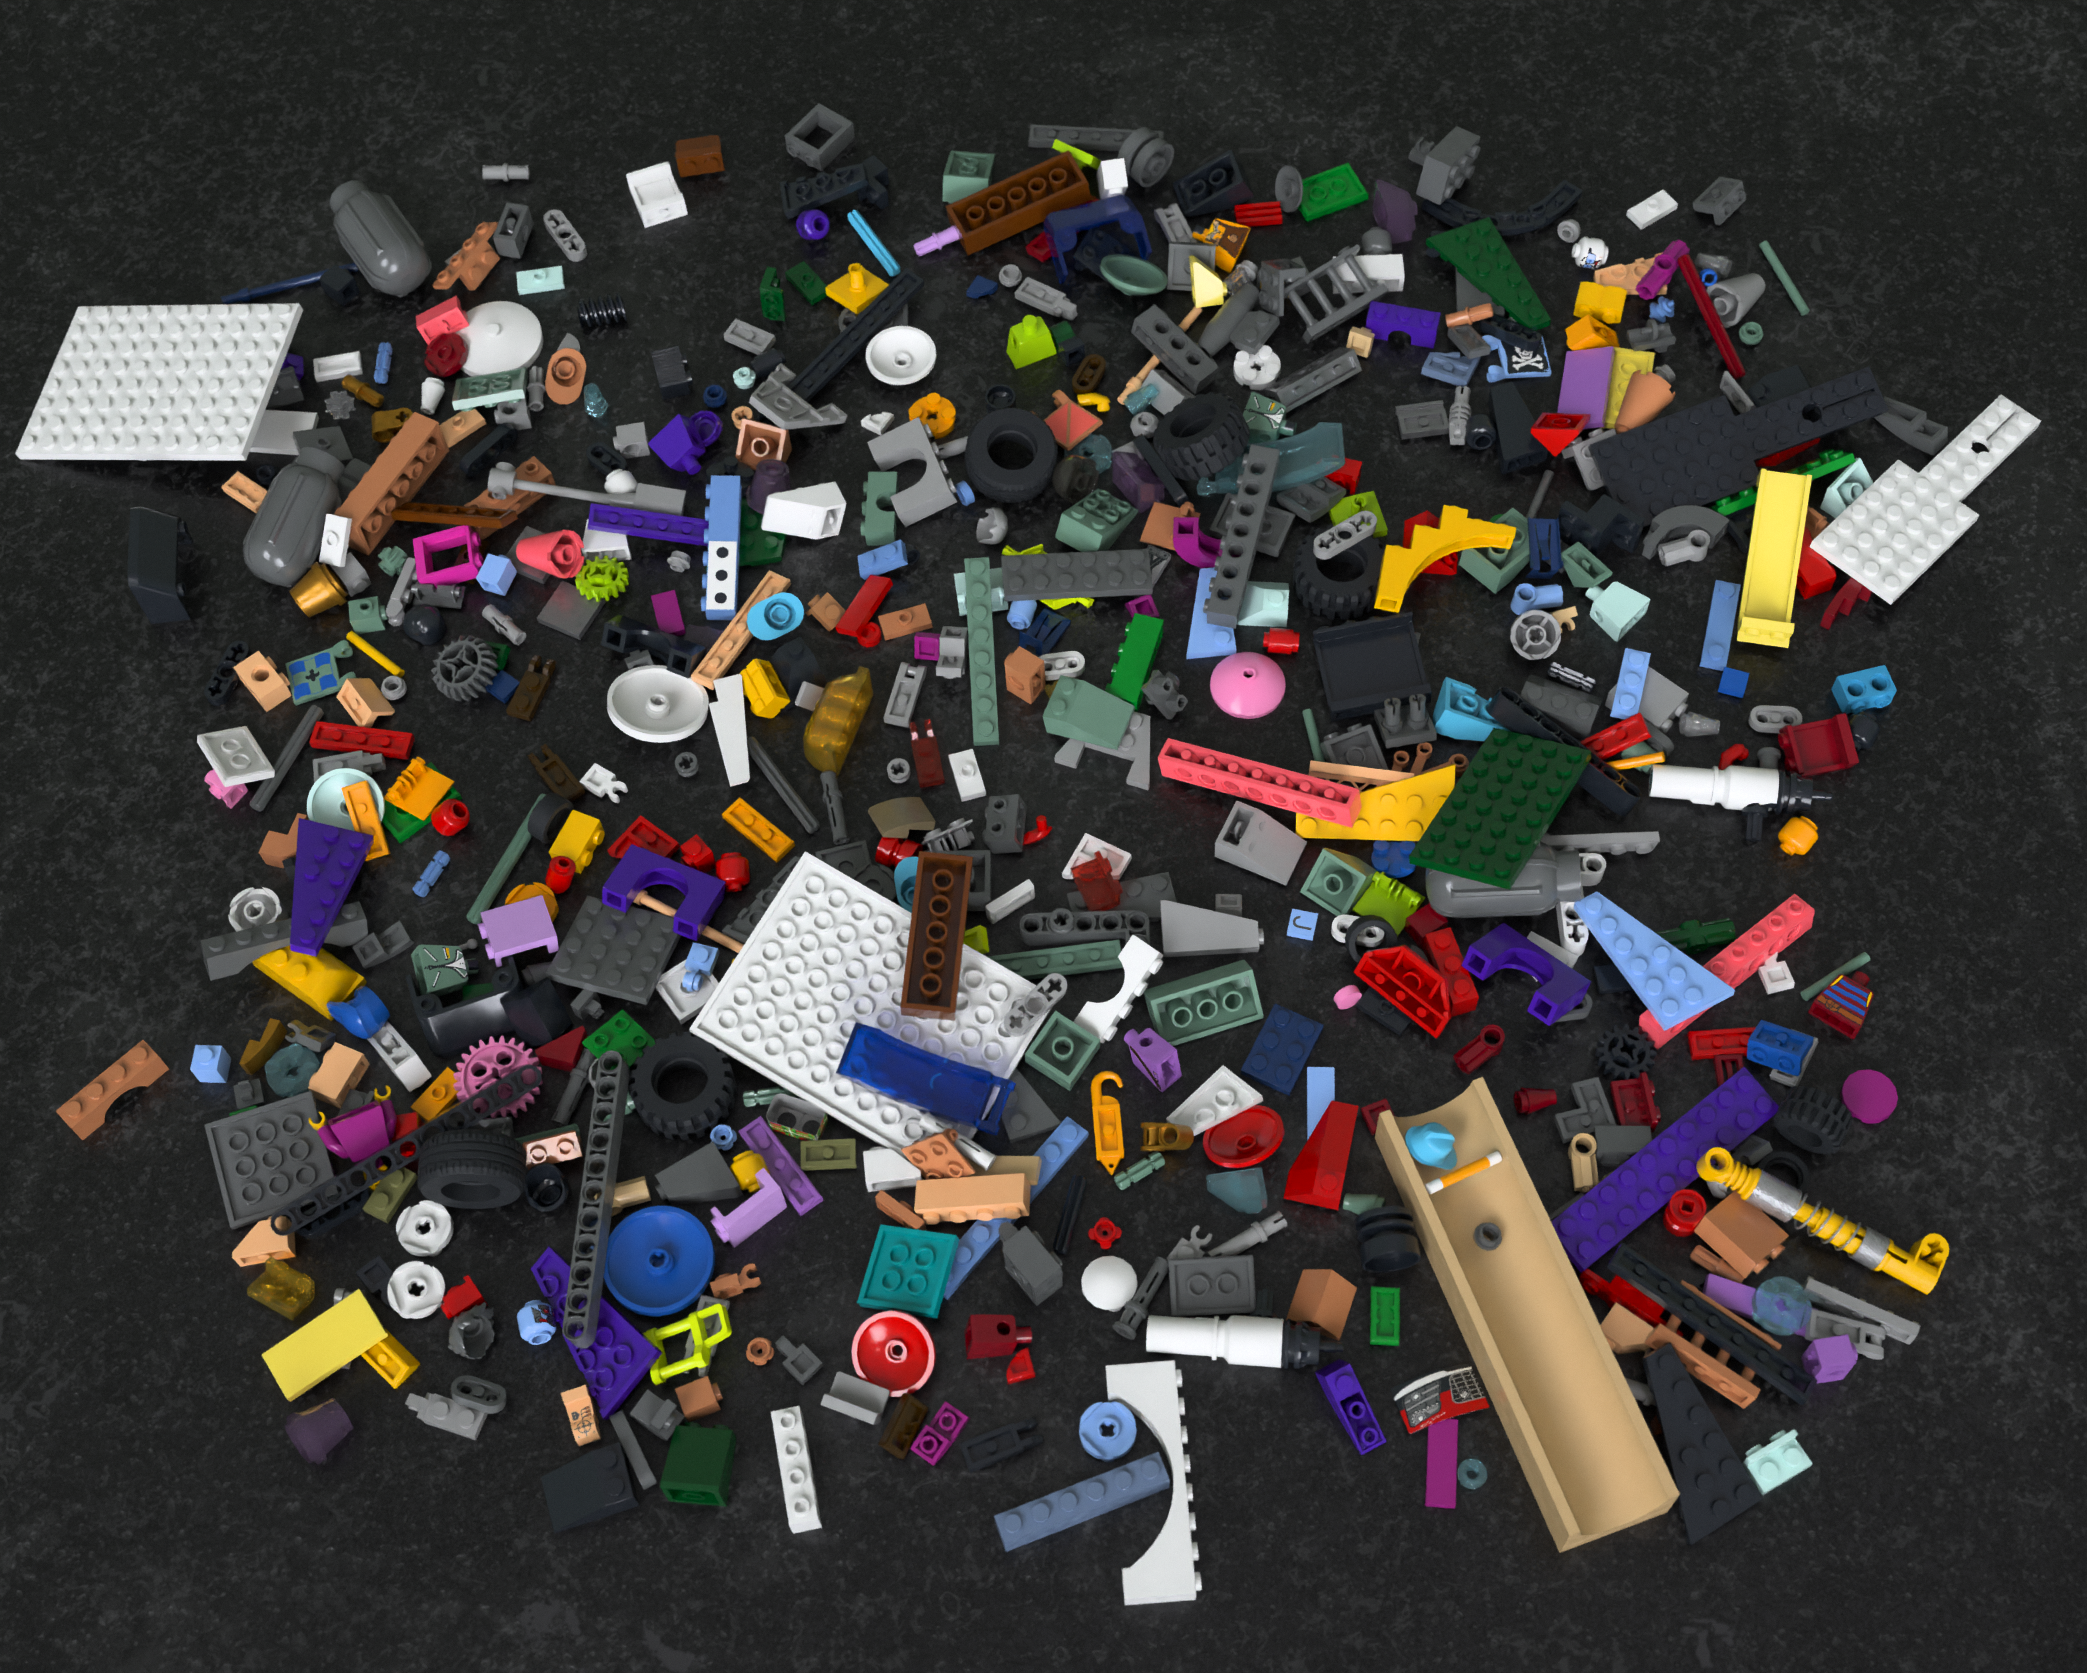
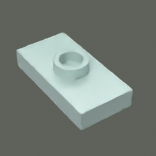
M562 266L516 272L519 295L565 288Z

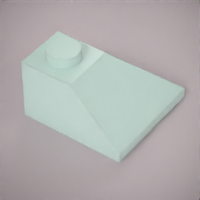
M1248 581L1237 625L1287 627L1289 583Z

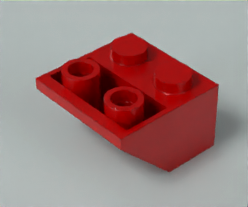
M1425 511L1405 520L1403 548L1409 549L1415 525H1427L1438 529L1439 518L1429 511ZM1458 551L1437 559L1420 573L1457 574Z

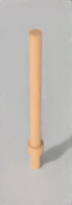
M1194 306L1178 326L1186 332L1201 314L1202 308ZM1155 355L1152 356L1136 377H1132L1128 381L1126 389L1117 398L1120 404L1124 405L1133 394L1138 393L1150 371L1155 369L1160 363V360Z
M645 890L640 891L633 901L638 905L644 904L663 915L674 917L677 912L676 909L647 895L648 893ZM706 926L702 935L737 953L744 946V944L709 926Z

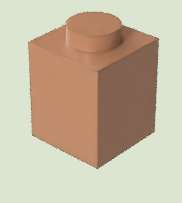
M708 1376L675 1389L688 1422L721 1410L718 1400L723 1399L717 1383L711 1384Z

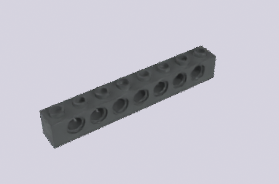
M1251 445L1249 454H1244L1242 468H1245L1244 473H1239L1237 480L1239 492L1233 495L1231 508L1234 511L1232 515L1228 514L1226 521L1228 533L1227 536L1223 535L1221 539L1220 550H1223L1221 557L1217 556L1214 567V571H1217L1216 578L1211 577L1209 592H1212L1210 599L1206 598L1204 602L1203 613H1207L1208 624L1234 629L1237 627L1279 466L1280 450ZM1226 576H1234V578L1229 579ZM1221 597H1228L1229 599H1227V600H1222V599H1220V598H1221Z

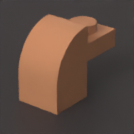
M297 813L288 835L268 831L259 850V854L267 865L284 868L283 860L296 857L299 818L309 820L307 815Z

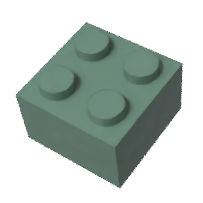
M1055 1010L1025 1053V1062L1071 1091L1099 1050L1100 1039Z

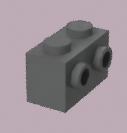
M1019 794L989 797V807L985 809L987 825L986 829L983 830V841L993 854L1023 851L1027 806Z

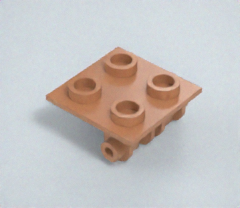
M1154 502L1140 542L1175 550L1173 544L1174 517L1200 518L1201 513L1195 512L1194 505L1191 502H1185L1180 508Z
M944 1129L941 1133H934L921 1141H915L913 1144L901 1149L910 1162L920 1170L926 1180L966 1177L976 1172L954 1146L955 1141L958 1139V1133L954 1129Z

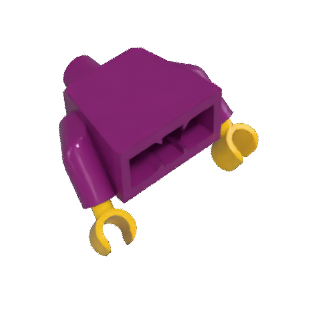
M386 1086L387 1095H378L377 1088H375V1101L328 1120L329 1125H327V1118L322 1112H319L322 1117L320 1123L314 1124L310 1117L308 1121L315 1130H318L317 1133L327 1149L341 1158L350 1157L352 1162H357L389 1144V1140L394 1137L397 1116L393 1103L390 1100L391 1089L389 1086ZM381 1156L375 1161L377 1169L384 1165Z

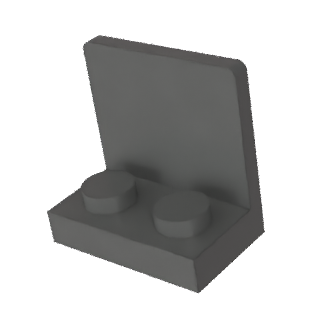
M1287 258L1261 261V268L1259 270V279L1261 281L1259 303L1261 307L1278 317L1284 316V281L1295 282L1297 278L1306 277V267Z

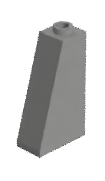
M1160 900L1163 957L1258 952L1259 944H1264L1263 928L1258 929V921L1168 900Z

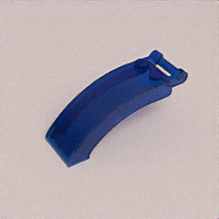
M857 1022L836 1071L843 1078L886 1098L925 1113L929 1112L933 1116L982 1130L991 1135L998 1134L1000 1118L1009 1094L1014 1092L1016 1086L1015 1082L995 1076L989 1071L930 1053L901 1041L878 1028ZM993 1087L1000 1088L988 1121L981 1120Z

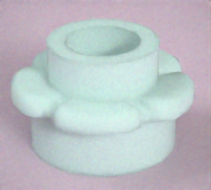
M742 367L734 372V383L739 388L749 389L754 385L756 374L750 368Z

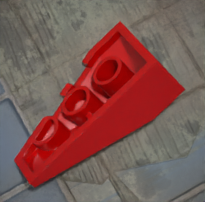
M1337 1101L1330 1102L1289 1170L1284 1199L1334 1210L1339 1209L1359 1106Z

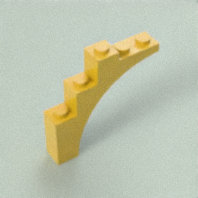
M1444 505L1439 518L1438 529L1427 525H1415L1409 549L1398 545H1386L1381 563L1374 608L1399 613L1404 595L1411 582L1427 566L1437 559L1465 549L1481 547L1510 549L1515 537L1516 527L1503 523L1496 524L1481 519L1467 518L1468 509Z

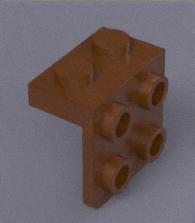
M718 135L684 139L676 142L677 152L675 154L680 177L724 171L721 143Z

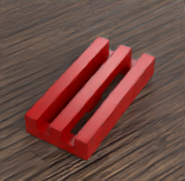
M1280 201L1234 206L1236 224L1247 227L1282 224L1283 218Z

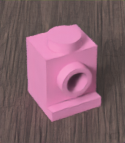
M214 769L209 771L205 777V782L210 785L209 791L216 798H222L230 809L248 792L244 783L224 787Z

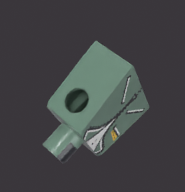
M1255 392L1251 393L1243 413V417L1250 430L1248 443L1274 446L1280 434L1293 437L1297 423L1286 420V406Z
M421 944L411 954L421 995L434 994L439 997L459 991L468 982V975L477 974L479 971L477 959L464 960L459 946Z

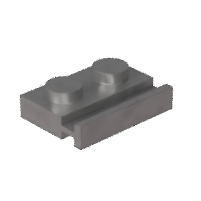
M1443 400L1396 406L1395 414L1397 415L1402 440L1449 434L1450 427L1446 411L1443 407Z

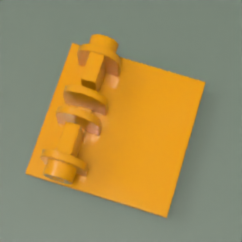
M417 757L410 761L411 764L406 770L401 772L402 775L398 776L395 784L387 790L388 792L384 796V800L425 821L455 782L425 766L426 762L422 758Z

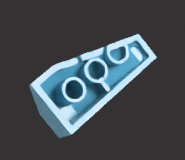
M1448 677L1444 679L1433 712V725L1437 733L1454 739L1485 742L1493 728L1510 730L1487 712L1486 708L1492 698H1489L1487 701L1475 694L1477 689Z

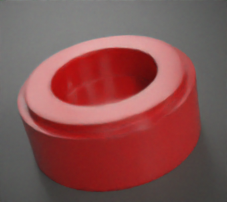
M868 622L859 637H857L859 644L864 647L876 646L882 638L880 627L876 623Z

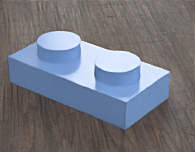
M900 539L858 555L860 576L867 580L870 575L877 576L907 565L905 543Z

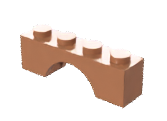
M142 1040L58 1108L56 1112L84 1140L105 1123L104 1119L108 1108L121 1094L138 1086L148 1087L168 1071L169 1068L153 1049Z

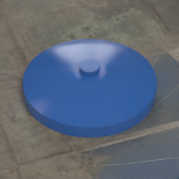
M672 1206L644 1208L626 1217L610 1234L604 1279L614 1298L628 1310L645 1316L670 1315L694 1303L709 1285L715 1267L714 1246L704 1225L689 1212Z

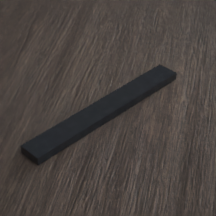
M1624 1243L1617 1248L1607 1265L1608 1269L1800 1405L1807 1402L1818 1381Z

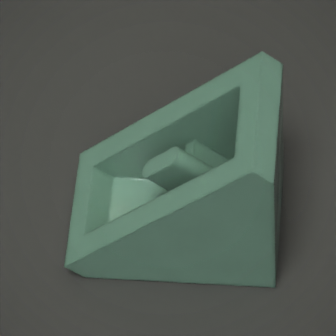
M1579 541L1561 553V561H1563L1564 568L1574 587L1594 588L1612 575V571Z

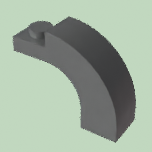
M1684 505L1667 509L1652 520L1649 533L1643 540L1645 546L1642 555L1650 560L1658 552L1659 545L1673 538L1688 537L1690 532L1694 530H1703L1709 535L1710 542L1708 548L1712 549L1725 535L1730 520L1716 511L1700 506Z

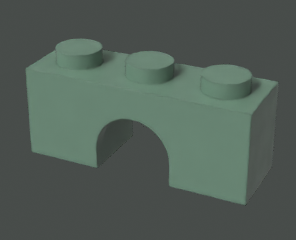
M868 472V481L863 483L864 496H867V501H862V515L865 516V521H861V536H865L867 545H887L896 541L895 511L888 512L881 509L893 505L890 497L899 493L897 472Z

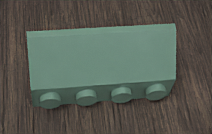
M1245 960L1144 991L1148 1012L1156 1033L1172 1046L1264 1018L1253 969Z

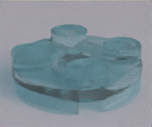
M1091 433L1071 450H1064V459L1067 467L1080 478L1097 475L1111 466L1112 447L1108 439L1101 434L1097 436ZM1085 451L1094 453L1089 457L1084 456Z
M297 1043L279 1050L265 1064L267 1083L280 1097H291L310 1091L308 1089L309 1081L312 1075L318 1072L321 1063L308 1048L302 1047ZM299 1067L297 1076H287L291 1068Z
M1784 1276L1774 1277L1766 1280L1754 1291L1752 1297V1316L1756 1323L1761 1324L1769 1332L1789 1336L1805 1326L1809 1321L1812 1309L1810 1299H1806L1805 1294L1802 1292L1804 1291L1803 1287L1795 1280ZM1780 1299L1783 1300L1784 1306L1788 1308V1311H1779L1775 1303L1779 1302Z

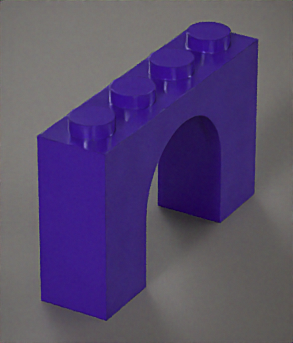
M631 844L602 887V904L626 913L639 892L644 888L655 884L671 885L679 889L686 897L674 915L673 932L698 941L725 897L726 882L718 879L716 876H710L693 867L685 866L668 857L660 856L645 848Z
M1502 923L1471 944L1461 965L1481 980H1485L1503 968L1522 970L1535 977L1542 984V987L1536 990L1527 1011L1548 1026L1580 1004L1591 983L1590 980L1505 923Z

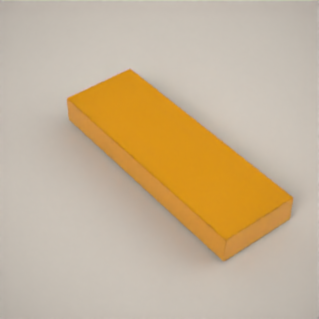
M368 780L342 787L341 789L354 830L373 835L374 843L365 861L391 854Z
M740 797L722 813L723 819L777 863L795 846L792 839Z

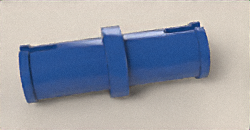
M1708 268L1699 273L1705 287L1712 286L1717 282V274L1714 270ZM1710 274V280L1705 282V276Z

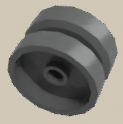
M1142 127L1126 139L1117 159L1124 158L1126 174L1128 176H1132L1133 180L1142 187H1149L1158 182L1168 171L1174 157V148L1166 140L1159 138L1158 134L1150 128Z

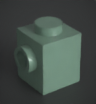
M378 596L348 601L350 623L357 635L385 630V620L388 619L386 605H381Z

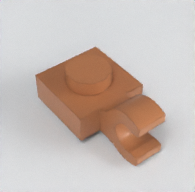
M755 1264L746 1265L740 1275H737V1273L732 1275L730 1273L722 1274L715 1281L710 1282L715 1298L726 1299L743 1293L745 1288L759 1286L761 1284L759 1277L754 1279L748 1278L751 1272L757 1271Z

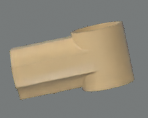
M1579 1133L1574 1136L1568 1149V1156L1572 1166L1574 1191H1579L1580 1193L1589 1192L1599 1184L1595 1154L1597 1144L1593 1136L1588 1133ZM1576 1145L1586 1146L1589 1152L1580 1153L1576 1149Z
M645 1176L616 1183L612 1216L619 1214L622 1208L651 1201ZM602 1192L597 1193L594 1199L597 1200Z

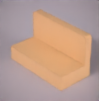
M347 678L337 695L338 700L359 727L371 728L377 716L393 715L395 712L370 678Z

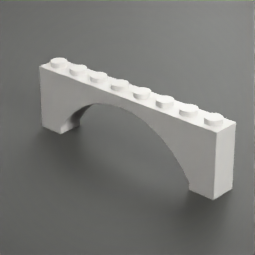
M1175 1360L1106 1366L1108 1402L1116 1401L1121 1403L1151 1429L1167 1456L1173 1479L1172 1504L1161 1533L1148 1551L1130 1568L1122 1569L1125 1605L1196 1600V1591L1201 1590L1200 1572H1194L1193 1561L1199 1560L1197 1542H1191L1190 1532L1196 1531L1195 1514L1188 1511V1502L1193 1501L1192 1484H1186L1185 1473L1190 1472L1189 1454L1183 1455L1182 1444H1188L1186 1426L1180 1425V1415H1185L1184 1398H1178L1177 1387H1182L1181 1369L1175 1370Z

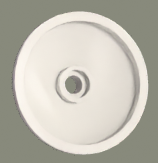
M895 326L881 331L870 341L866 350V362L870 372L879 380L893 385H906L919 381L932 370L936 361V348L932 339L922 330L910 326Z

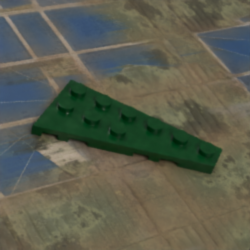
M1489 217L1426 239V245L1430 249H1436L1444 261H1450L1458 268V273L1482 293L1486 292L1492 297V302L1497 306L1501 305L1507 310L1509 316L1518 324L1535 331L1550 326L1551 318Z

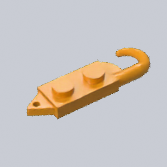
M1103 1071L1095 1075L1091 1082L1097 1161L1100 1160L1108 1172L1113 1175L1120 1160L1124 1158L1120 1104L1113 1097L1102 1096L1101 1084L1106 1079H1112L1121 1088L1123 1083L1118 1074L1112 1071Z

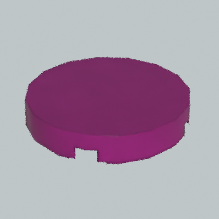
M1870 1069L1858 1070L1850 1074L1843 1083L1840 1092L1841 1103L1851 1112V1116L1867 1124L1879 1123L1887 1119L1896 1108L1898 1100L1896 1087L1891 1080L1881 1072Z

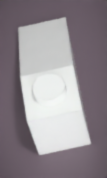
M386 1021L379 1032L373 1035L372 1038L367 1039L409 1092L422 1086L427 1079L432 1077L418 1055L388 1021Z

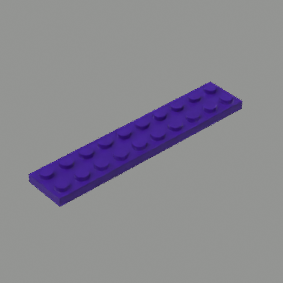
M1745 1067L1551 1221L1567 1257L1580 1272H1583L1670 1201L1673 1194L1683 1190L1700 1176L1697 1172V1161L1707 1151L1714 1147H1720L1730 1152L1776 1114L1779 1106ZM1710 1159V1164L1714 1165L1716 1161Z

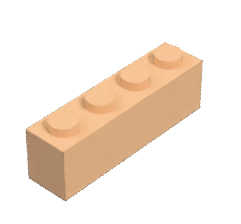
M1025 1173L917 1180L914 1211L918 1217L930 1225L945 1221L962 1223L966 1220L975 1219L982 1221L1005 1217L1017 1219L1020 1216H1029L1031 1186Z

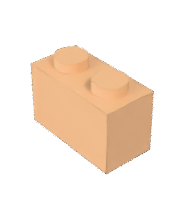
M335 1042L333 1047L325 1053L323 1063L318 1072L312 1075L308 1089L314 1093L316 1099L341 1109L349 1090H355L370 1063L363 1053Z

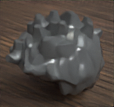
M483 1302L480 1306L475 1305L471 1310L463 1311L460 1316H455L452 1327L449 1329L448 1348L453 1350L455 1354L466 1356V1358L480 1359L484 1357L486 1350L494 1341V1320H492L494 1307L486 1308V1303Z

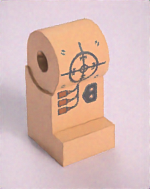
M583 1385L562 1392L561 1396L566 1406L577 1445L581 1446L601 1439L599 1421L588 1387Z

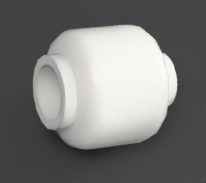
M617 469L606 477L607 481L604 488L608 494L636 493L638 483L630 471Z

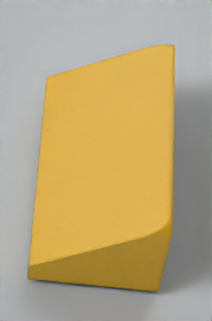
M386 1330L388 1334L386 1338L360 1355L395 1389L418 1368L420 1362Z

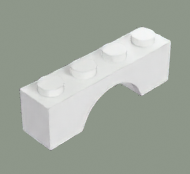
M1132 935L1118 956L1125 971L1122 989L1109 1001L1102 1003L1087 1001L1074 1020V1023L1100 1039V1043L1104 1044L1106 1040L1110 1041L1117 1032L1116 1024L1121 1018L1125 1019L1132 1010L1131 1002L1136 995L1140 997L1147 988L1148 983H1146V980L1151 973L1156 974L1162 966L1163 961L1161 958L1164 955L1140 938Z

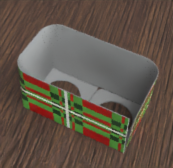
M781 1093L773 1097L766 1114L772 1131L804 1141L821 1140L828 1122L826 1112L811 1102ZM786 1112L792 1113L796 1117V1124L793 1128L777 1124L778 1117ZM815 1120L820 1123L816 1137L802 1131L803 1125L807 1121Z

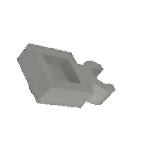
M1196 1225L1191 1231V1240L1188 1242L1181 1238L1166 1260L1205 1257V1252L1200 1249L1210 1245L1212 1234L1209 1233L1205 1239H1198L1196 1235L1200 1231V1226Z

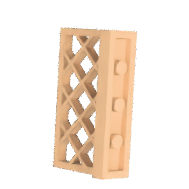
M1312 760L1309 767V776L1325 778L1327 781H1330L1329 779L1340 780L1337 782L1339 784L1343 781H1349L1355 788L1359 789V792H1362L1361 790L1369 784L1380 786L1414 776V773ZM1355 782L1365 784L1359 788Z

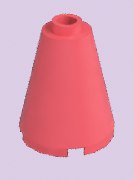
M559 530L525 538L519 541L516 548L517 558L520 562L561 579L576 576L584 563V556H581V548H584L580 536L571 530Z

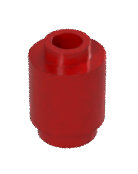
M1270 628L1269 632H1264L1263 647H1268L1267 652L1291 654L1292 652H1298L1300 632H1294V629Z
M557 856L550 861L545 883L553 893H563L570 887L576 870L575 863L565 856Z

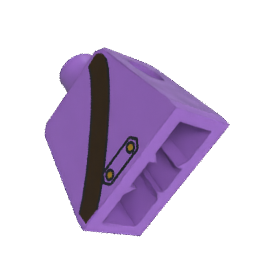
M1146 1028L1142 1033H1139L1136 1029H1131L1126 1033L1124 1041L1129 1045L1133 1063L1161 1092L1165 1091L1182 1076L1177 1050L1151 1028Z

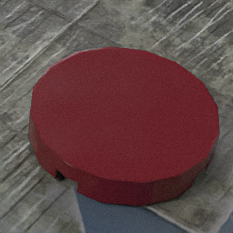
M450 332L451 334L447 335L443 333L437 336L426 349L425 365L428 370L438 377L453 375L466 362L468 345L460 335L454 332Z

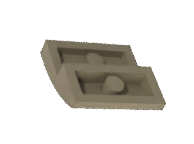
M920 797L891 799L868 809V814L882 837L907 838L909 829L933 831L936 823Z

